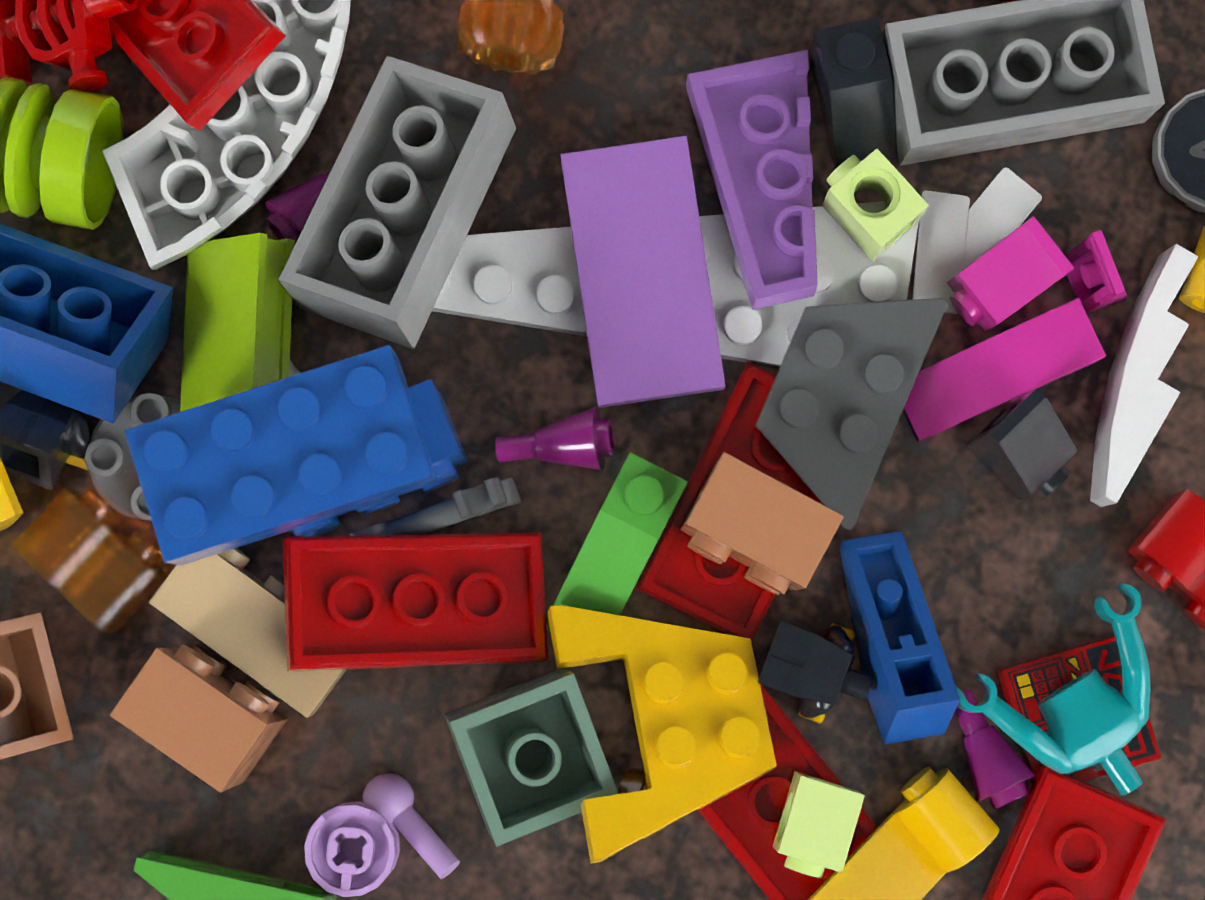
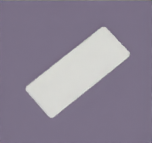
M1005 167L1000 171L969 209L964 269L1020 227L1042 200L1041 194L1009 168Z
M926 190L923 191L922 198L929 206L919 221L912 300L941 298L948 301L944 313L958 314L950 301V296L954 292L947 282L964 270L970 199L964 195Z

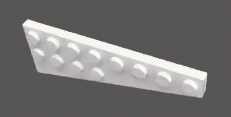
M885 201L857 203L861 209L869 213H878L886 209ZM823 206L812 207L815 210L818 281L815 295L752 310L724 214L699 216L721 358L779 368L805 307L907 300L918 223L872 262ZM571 227L467 235L432 311L587 336Z

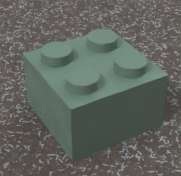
M566 668L556 669L444 713L486 828L496 847L581 813V803L584 799L619 794L575 675Z

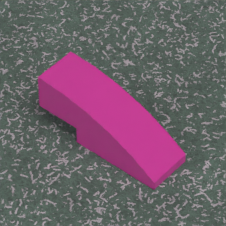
M1077 298L919 371L903 412L917 442H920L1019 398L1035 388H1040L1106 357V354L1080 299Z

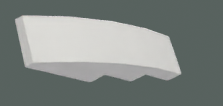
M1178 244L1173 245L1158 256L1130 312L1109 372L1095 437L1090 501L1100 507L1118 502L1180 394L1176 389L1158 380L1189 326L1187 322L1168 312L1170 305L1198 259L1197 255Z

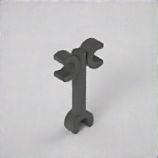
M499 477L485 480V483L479 486L452 493L453 497L389 522L379 523L358 530L349 535H426L474 516L480 518L490 515L492 511L519 504L522 500L514 478L500 481Z

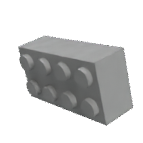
M1019 0L887 23L882 33L893 79L896 145L900 166L1142 124L1165 104L1144 0Z
M390 56L386 57L278 279L300 309L415 349L516 130L503 93Z

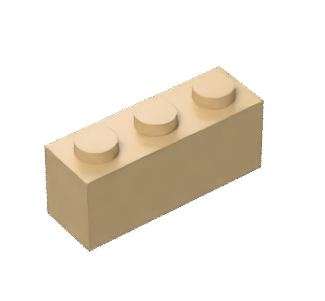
M238 548L185 565H176L149 603L303 716L309 718L315 714L347 669L287 672L284 582L270 575L264 583L244 568L250 561V558Z

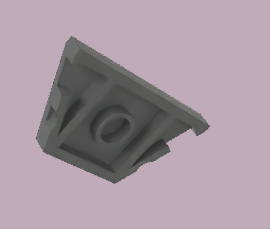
M931 298L805 307L755 427L771 446L779 452L795 474L815 494L821 503L844 516L840 526L846 529H853L947 307L948 301L944 299Z

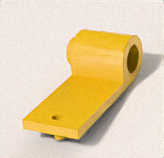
M928 766L914 775L901 788L900 792L906 799L846 860L843 872L835 871L808 900H922L946 873L964 866L978 856L991 844L1000 829L948 768L935 773Z

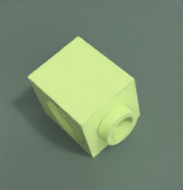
M877 148L862 161L856 155H852L830 174L826 181L831 188L828 190L822 205L872 262L916 225L929 206ZM862 189L877 191L884 198L886 209L878 213L866 212L856 203L854 193Z
M795 771L773 843V847L778 853L787 856L784 866L816 878L823 877L825 868L842 873L865 795L857 790Z

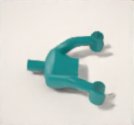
M1120 583L1117 585L1118 590L1126 600V608L1121 615L1114 613L1108 602L1101 596L1095 599L1094 608L1102 620L1112 623L1122 666L1123 685L1121 693L1107 684L1096 669L1078 676L1037 703L1047 726L1048 734H1046L1041 728L999 698L995 683L988 676L980 673L975 674L977 681L984 689V698L976 706L966 700L963 692L958 687L956 689L960 698L958 707L961 710L969 713L985 714L1010 738L1048 768L1059 774H1068L1100 762L1120 795L1123 796L1143 784L1142 779L1122 748L1138 734L1149 719L1151 685L1149 661L1135 620V616L1141 609V596L1139 591L1133 586Z

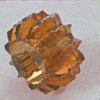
M465 0V3L461 5L458 19V49L466 56H470V60L475 64L488 65L492 71L504 70L512 75H515L517 72H525L530 75L537 74L540 70L544 71L553 68L556 56L560 53L565 28L563 24L564 10L554 4L553 0Z

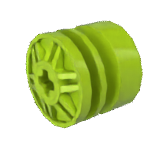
M8 77L0 79V213L10 210L18 217L28 218L36 214L40 206H42L45 218L52 223L91 230L100 226L109 212L117 188L102 150L123 141V118L119 102L113 96L75 89L63 92L59 100L56 101L54 91L47 84L36 83L27 86L19 79Z

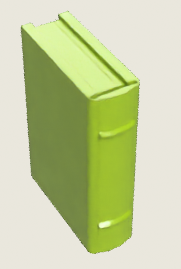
M254 233L207 241L192 253L187 254L180 412L289 377L292 297L278 279L291 255L295 240L268 239L267 234Z

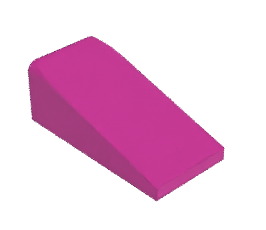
M1102 230L1091 233L1065 255L1074 267L1067 274L1076 299H1080L1086 314L1115 305L1128 298Z

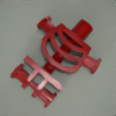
M0 0V79L8 77L22 80L26 85L32 83L30 54L32 59L68 71L71 70L72 76L68 79L70 90L94 92L103 88L108 82L107 76L104 71L98 70L95 58L112 49L109 18L135 10L138 7L139 0Z

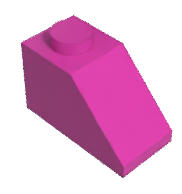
M1033 216L947 282L954 292L950 296V301L966 323L971 326L978 323L983 331L986 332L1072 271L1074 267Z

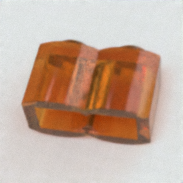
M64 488L12 544V547L34 570L55 586L91 623L104 633H117L167 579L168 575L158 565V562L163 558L162 553L137 532H133L129 538L124 535L112 522L117 515L116 510L93 490L87 489L82 495L78 491Z

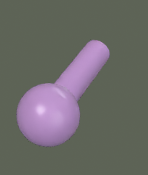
M383 773L369 781L363 793L364 805L375 809L388 820L389 824H394L440 879L448 876L459 865L460 861L413 808L414 793L409 782L395 773Z

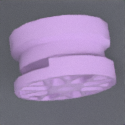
M363 801L343 802L323 813L311 826L304 845L305 864L313 880L327 892L342 897L362 896L378 888L395 868L400 853L399 832L394 824H389L388 820L375 809L365 806Z

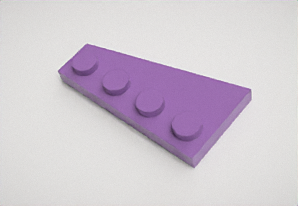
M808 50L687 75V93L752 310L813 297L818 286L815 210L812 209L811 183L813 180L812 155H810L809 136L811 112L807 87V74L809 70Z

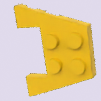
M564 605L550 606L547 614L557 669L616 660L624 661L647 790L584 799L582 801L581 810L591 864L606 860L622 849L641 839L647 838L697 809L703 808L770 772L777 766L750 638Z

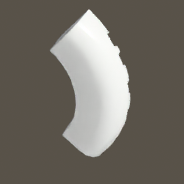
M254 0L286 37L201 131L188 125L169 104L164 111L145 127L125 140L102 150L152 270H157L192 253L205 242L212 240L227 230L255 206L286 172L309 138L327 102L342 57L349 23L351 0Z

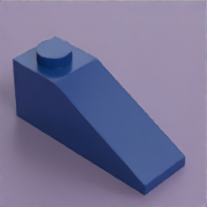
M902 531L841 541L839 548L862 673L874 677L868 699L883 745L945 734L960 698Z

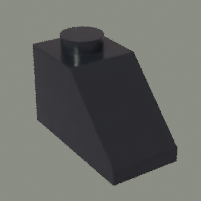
M879 17L816 30L809 49V57L834 169L852 155H856L862 161L876 148L887 160L896 158L893 79Z
M1038 388L1011 402L966 445L1018 500L1030 497L1035 492L1042 498L1051 494L1071 474V471L1064 464L1078 452L1047 397Z

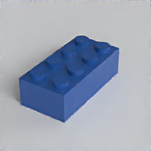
M0 224V382L114 423L169 341L173 287Z
M390 345L124 430L164 563L185 565L438 483L399 357Z

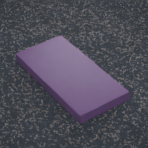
M687 136L560 154L598 408L725 389Z

